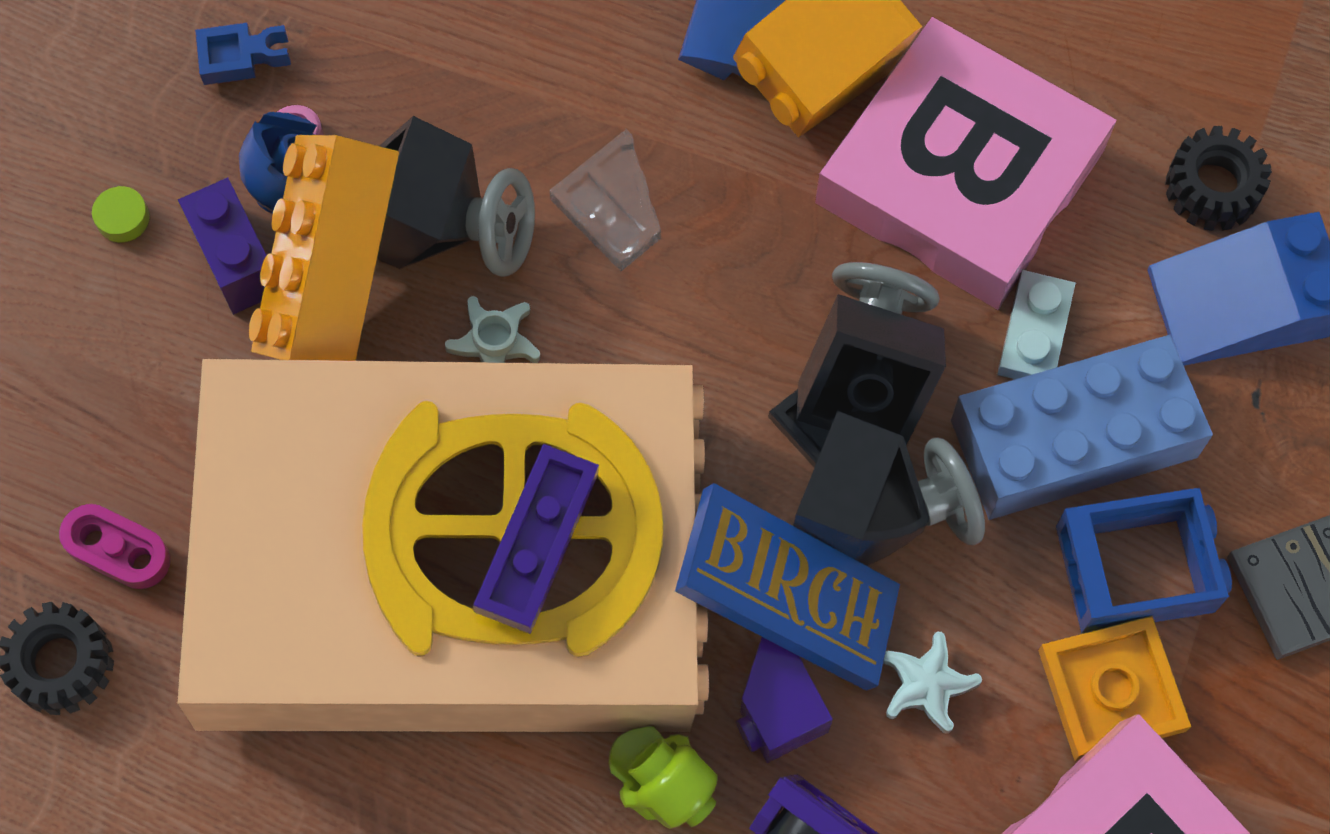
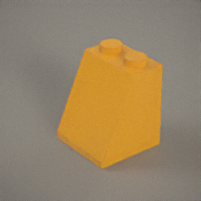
M785 0L744 35L733 59L737 63L738 70L745 81L755 85L770 103L771 110L777 120L783 125L789 126L799 138L889 75L922 28V25L901 0Z

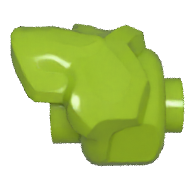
M647 726L625 732L613 742L609 753L610 773L623 782L619 795L625 808L635 810L646 820H658L669 829L676 828L685 822L690 827H694L712 812L716 805V800L712 797V794L715 791L718 776L691 747L688 736L675 734L664 739L654 726Z

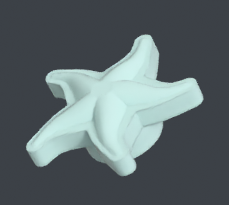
M471 296L467 302L472 329L460 339H449L445 342L447 353L465 357H479L481 362L505 363L506 359L526 358L532 363L540 361V351L528 339L518 333L521 320L530 313V305L526 302L510 307L503 312L497 310L486 311L480 307L478 298Z
M939 631L933 635L931 649L920 659L905 653L886 651L883 664L893 667L902 682V686L894 695L886 715L889 719H895L902 710L916 708L923 710L943 733H950L954 723L948 716L949 698L962 695L977 688L982 682V677L977 673L966 676L948 667L946 639L944 633Z

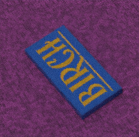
M713 483L702 491L675 592L867 691L879 685L900 584Z

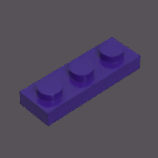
M546 444L542 445L473 604L475 613L531 634L599 473L598 464Z

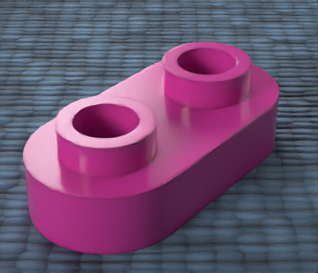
M85 504L76 507L65 516L59 529L60 542L75 561L130 588L146 589L159 583L169 570V550L155 532L100 505ZM91 532H102V537L98 543L85 545L86 537ZM144 554L151 555L150 563L145 568H133L137 557Z

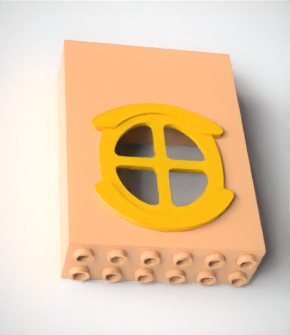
M202 359L177 702L195 731L628 732L636 728L654 726L658 732H690L694 716L703 715L704 701H708L709 694L708 664H697V657H702L703 642H707V608L696 606V602L675 592L702 495L695 493L700 491V474L704 473L705 463L704 439H698L699 420L703 419L704 392L703 385H693V365ZM487 444L498 445L504 451L503 508L498 514L491 516L424 515L417 511L415 508L417 494L428 478L443 464L463 452ZM546 444L599 465L597 477L610 495L612 509L605 516H580L571 539L605 540L611 545L612 555L605 571L591 587L566 604L540 612L531 634L477 614L472 608L456 602L438 590L418 566L414 557V546L422 538H492L501 542L525 487V453L532 445Z

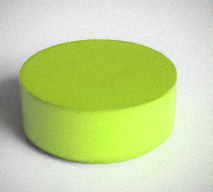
M117 186L105 190L96 198L92 207V218L95 225L105 238L113 242H128L136 239L145 231L150 219L149 209L143 197L130 187Z

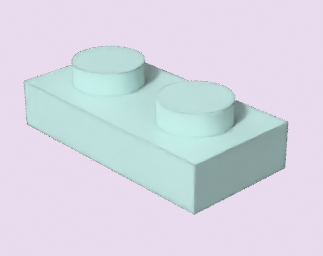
M1022 270L997 375L1019 379L1058 366L1076 282Z

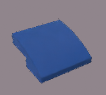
M696 0L678 60L722 80H725L731 73L741 76L733 56L744 35L785 0Z

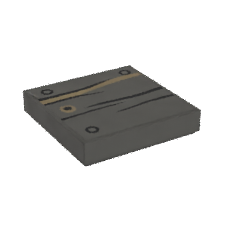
M1330 515L1229 553L1227 559L1276 660L1330 641Z

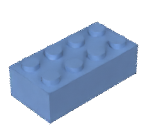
M1171 335L960 395L951 418L953 428L988 520L1196 459L1213 436Z

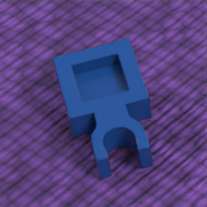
M248 23L195 30L199 73L204 85L256 78L254 64L264 63L271 67L291 65L287 48L270 49L274 44L288 42V35L284 25L266 28L258 35H251Z

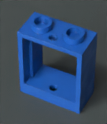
M1200 488L1065 508L1056 525L1081 634L1151 616L1154 622L1215 613L1229 597L1228 593L1231 592L1232 578L1229 566L1225 559L1218 558L1214 539L1217 536L1216 516L1210 505H1204ZM1177 521L1195 593L1112 606L1095 534Z

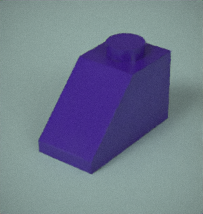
M762 637L742 696L740 709L742 718L736 720V724L748 749L751 752L760 749L765 761L769 763L829 733L833 718L800 657Z

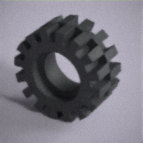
M1213 126L1209 136L1205 128H1202L1195 132L1193 138L1188 136L1182 142L1169 167L1165 185H1169L1166 192L1168 201L1178 199L1173 208L1178 215L1182 214L1185 210L1190 212L1186 222L1195 226L1198 219L1201 218L1206 220L1204 230L1213 231L1217 222L1220 221L1222 231L1232 229L1236 221L1239 226L1242 225L1251 214H1254L1269 188L1271 180H1268L1272 171L1271 164H1263L1268 156L1264 148L1253 152L1252 149L1257 142L1253 137L1249 135L1242 142L1237 139L1241 130L1232 128L1229 135L1224 136L1223 126ZM1204 165L1223 167L1234 175L1237 180V188L1232 192L1226 193L1214 191L1200 180L1198 171Z
M53 602L42 603L43 612L38 613L31 607L23 611L28 619L20 625L14 619L8 625V628L14 633L11 639L4 636L1 637L0 647L5 651V655H0V668L4 671V674L0 676L4 684L11 689V692L32 709L38 712L44 709L50 715H60V709L65 708L69 713L80 710L78 702L84 699L90 705L97 699L92 693L97 686L105 690L109 683V680L104 676L105 670L113 671L114 661L108 653L114 651L111 642L105 637L106 633L82 609L78 611L72 604L62 602L61 608H58ZM58 638L74 642L77 649V660L73 668L66 675L56 679H47L39 676L35 660L38 651L44 644Z

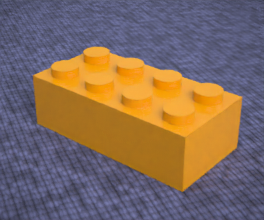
M296 135L295 143L288 147L283 162V173L287 176L283 199L281 198L277 201L272 214V229L276 231L272 253L267 254L261 267L260 282L264 286L261 306L254 311L249 324V338L253 341L251 352L279 360L356 361L399 151L338 135Z

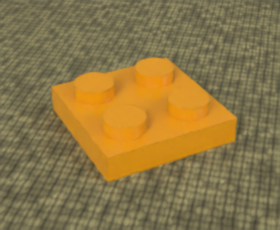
M1152 616L1045 643L1040 646L1038 652L1074 761L1080 760L1120 721L1137 714L1161 738L1184 733L1191 727Z

